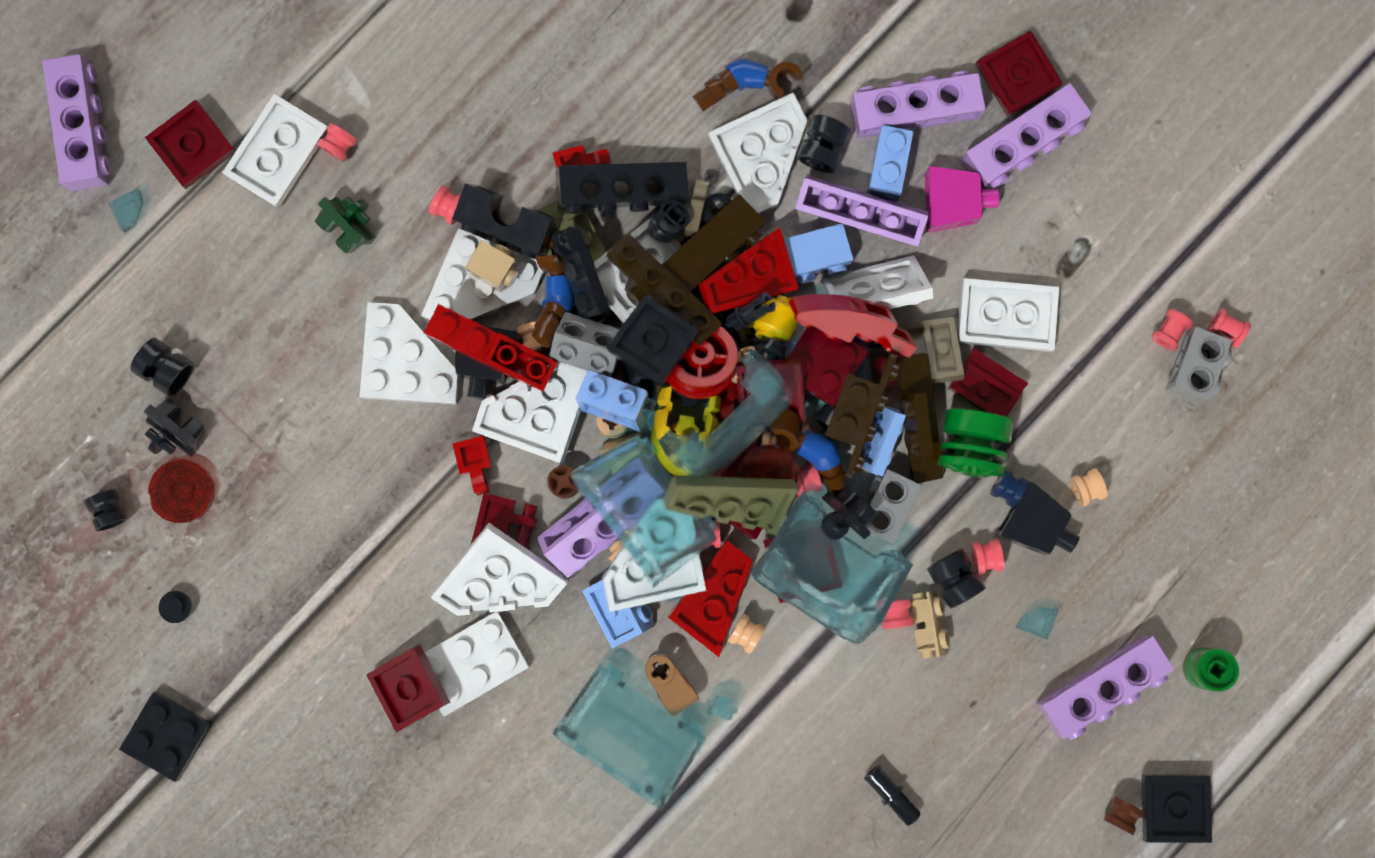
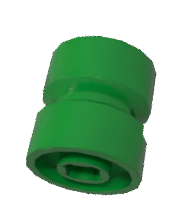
M1199 647L1191 650L1186 655L1183 662V673L1186 680L1194 687L1208 691L1223 692L1230 689L1236 683L1239 677V666L1234 656L1223 649Z

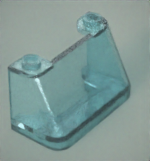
M753 348L740 359L745 365L746 370L745 378L740 383L751 395L705 440L694 430L687 435H676L669 430L658 441L667 458L688 476L718 477L791 404L793 394L788 383Z
M635 435L580 466L570 474V477L584 499L587 498L592 508L594 507L630 554L635 564L642 570L644 577L650 585L655 588L717 540L713 532L717 529V526L709 515L699 518L666 510L663 498L672 478L654 456L657 450L646 436L640 439L639 436Z
M802 492L752 569V577L761 586L844 640L860 644L881 625L913 563L906 560L900 552L895 550L882 551L875 556L846 536L837 540L829 539L821 529L822 521L826 515L822 503L818 499Z
M608 662L606 666L599 664L552 733L563 743L649 803L662 809L706 741L707 737L702 734L705 729L690 718L686 723L678 720L630 687L621 679L624 673Z

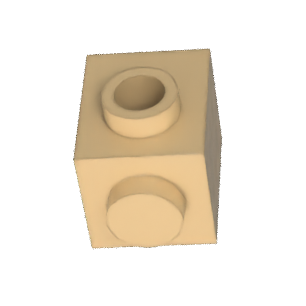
M483 240L480 241L465 266L470 275L501 293L505 286L510 288L519 274V271L516 270L518 264L512 258L514 253L500 244H497L495 248Z

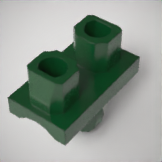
M349 196L344 198L343 201L338 197L331 200L324 197L318 203L322 210L315 219V223L325 232H332L337 225L344 231L335 241L336 245L344 253H353L361 245L371 244L375 240L376 236L365 226L371 220L365 213L369 206L365 199L362 198L354 202Z

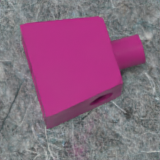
M928 167L924 174L926 211H928L927 233L977 224L982 218V208H998L999 190L981 189L979 173L941 167Z

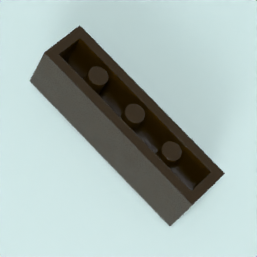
M738 194L662 265L690 293H693L699 287L698 284L716 272L722 265H726L740 254L737 251L745 244L749 248L755 244L763 235L760 230L766 221Z

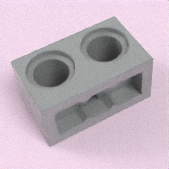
M565 312L555 331L549 358L611 378L619 359L609 353L606 347L619 329Z
M1199 327L1186 331L1165 390L1198 403H1204L1215 398L1222 384V381L1219 380L1222 368L1227 367L1232 356V350H1229L1232 340ZM1203 344L1211 348V359L1203 356L1201 352ZM1193 373L1201 378L1202 385L1200 389L1195 388L1191 384V375Z
M888 469L885 470L883 477L875 475L868 491L873 492L869 505L876 512H882L886 515L887 525L883 530H878L872 525L870 520L865 525L871 532L870 536L889 545H895L922 485ZM888 483H895L900 487L901 495L898 500H890L886 496L885 487Z

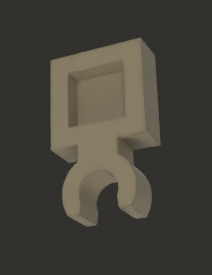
M696 179L690 208H687L690 214V221L685 227V237L691 238L700 229L709 187L708 181Z

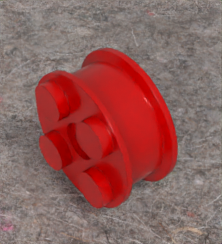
M720 326L702 345L698 346L693 343L667 379L670 386L681 395L693 399H707L723 392L733 378L737 363V347L732 336Z

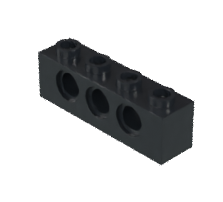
M686 162L559 165L555 171L558 209H566V214L585 213V208H598V213L617 212V207H629L630 212H644L649 210V206H661L668 200H676L682 204L689 200ZM652 180L660 185V195H652L648 192L646 188L647 181ZM621 181L628 185L630 190L628 196H621L615 191L614 186L616 182ZM593 183L598 189V196L588 197L583 192V184Z

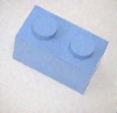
M885 125L881 126L877 135L867 193L897 202L902 193L913 131Z
M842 223L784 239L798 284L812 282L817 279L816 275L828 272L829 276L844 273L853 261Z

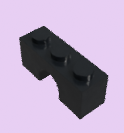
M464 184L452 220L462 223V230L475 235H479L480 231L490 235L489 241L507 247L508 243L519 247L517 251L519 254L535 259L536 255H548L550 241L554 235L553 233H556L561 219L534 208L522 207L517 221L512 225H507L500 216L503 195L476 184Z

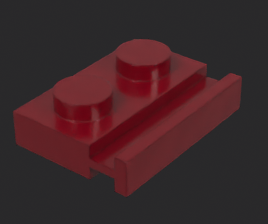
M974 348L963 363L964 380L952 381L948 389L983 412L1007 417L1028 383Z

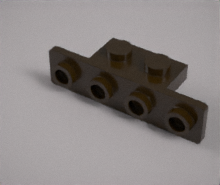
M626 234L607 252L606 257L628 278L624 290L627 292L628 299L635 306L638 305L644 295L656 301L700 331V335L694 342L698 346L702 345L721 326V322L630 234Z
M889 353L879 383L847 373L825 433L826 436L855 446L845 472L846 478L851 479L853 472L860 474L866 455L861 454L865 441L872 442L877 428V424L872 423L876 411L883 412L889 394L884 393L885 386L888 380L894 382L900 367V363L895 362L897 355L894 353Z
M923 352L913 354L910 358L907 356L898 357L896 362L900 363L898 370L901 395L900 410L902 414L906 415L904 419V441L908 450L911 480L916 483H923L942 479L944 477L943 467L937 465L941 449L929 355Z

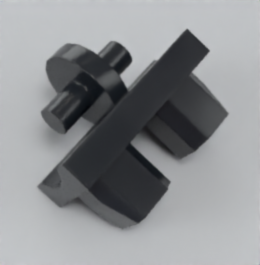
M168 398L156 408L150 404L144 410V413L148 416L146 423L154 428H149L145 433V436L152 440L148 447L149 451L157 454L165 450L171 455L178 447L190 457L198 451L197 442L205 432L204 425L195 418L190 417L182 427H179L174 421L182 411L175 402Z
M849 486L845 487L836 497L829 491L822 497L835 510L826 515L822 521L821 529L826 537L831 540L841 539L847 534L849 527L864 540L871 534L865 525L877 515V512Z

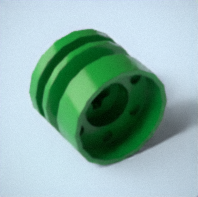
M946 410L943 432L956 437V442H943L940 444L941 450L953 453V456H938L937 465L948 468L957 474L972 477L1005 476L1006 467L992 461L1008 460L1009 455L995 449V444L1011 442L1014 421L1001 415L975 410Z

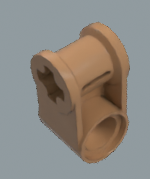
M656 653L647 659L645 664L646 676L672 717H675L700 699L689 681L680 673L668 655ZM657 661L661 665L668 664L665 668L666 675L663 677L659 673L652 674L654 671L653 664Z

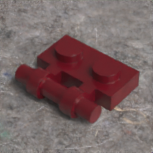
M483 493L471 544L488 523L508 535L510 524L514 523L520 525L516 542L530 551L531 547H528L532 528L536 529L538 519H535L538 506L525 503L523 514L519 515L513 513L516 504L515 500Z

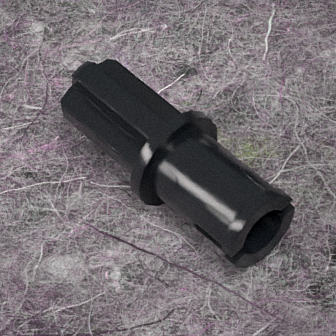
M762 293L746 305H738L733 313L721 319V327L731 336L744 328L750 329L754 326L755 321L775 311V303L765 304L771 301L772 298L769 294Z
M880 765L875 766L866 774L864 780L883 799L882 804H888L905 825L910 826L918 820L921 815L920 811L902 792L903 787L901 785L897 787L881 769Z

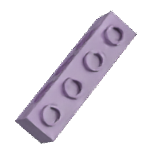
M80 54L42 60L59 183L70 191L109 185L107 175L111 173V166L108 157L104 155L103 144H106V133L99 122L98 114L102 113V105L99 96L95 94L94 83H97L98 78L94 65L90 64ZM79 87L77 95L69 98L71 90ZM80 117H84L82 125L74 128L75 121ZM88 147L87 155L82 159H78L79 152L83 148Z
M968 71L955 72L950 75V78L938 79L937 76H928L920 79L919 83L907 84L906 81H897L889 84L888 88L876 89L875 86L863 87L858 89L857 93H853L850 101L856 138L876 136L882 125L912 130L980 119L985 111L979 73L969 74ZM944 92L953 95L955 102H944L940 94ZM913 97L921 99L924 107L914 108L911 106L909 99ZM882 102L890 104L893 112L889 114L881 112L878 104Z
M1069 83L968 150L962 157L961 162L969 172L980 174L981 189H986L990 185L995 189L1009 179L1007 174L1017 168L1021 172L1035 162L1033 157L1041 151L1046 155L1061 145L1059 139L1069 134L1072 138L1087 127L1085 122L1092 113L1072 84ZM1047 117L1056 118L1060 123V128H1052L1047 122ZM1021 135H1030L1034 139V145L1028 146L1024 144L1021 140ZM1002 151L1006 153L1009 162H999L995 157V152Z
M809 174L804 178L795 209L917 247L928 219V211Z
M637 457L537 537L544 556L567 578L576 571L581 570L588 561L601 551L608 549L622 534L633 529L653 500L664 498L666 491L661 481Z
M1143 635L1036 702L1057 737L1062 739L1068 737L1069 740H1073L1086 731L1085 726L1094 720L1099 723L1112 716L1114 713L1112 709L1121 703L1126 706L1141 697L1139 692L1148 686L1155 688L1168 680L1167 674L1175 669L1154 636ZM1136 663L1140 669V675L1136 680L1131 681L1128 677V668ZM1109 680L1113 686V691L1109 697L1103 698L1100 693V687L1103 682ZM1083 698L1086 704L1085 710L1082 714L1075 715L1072 709L1073 703L1076 699Z

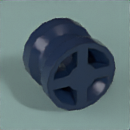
M1006 467L1005 476H998L990 491V495L995 498L1001 497L1005 499L1006 504L1013 508L1025 493L1029 481L1023 477L1017 478L1013 475V471Z

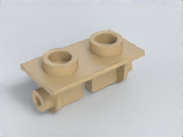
M937 590L926 592L927 598H925L924 592L911 594L912 606L910 608L914 623L925 622L926 628L914 630L917 652H921L922 659L935 657L934 651H936L937 657L948 654L947 648H950V635L948 630L943 627L942 616L945 615L943 598L941 596L938 597Z

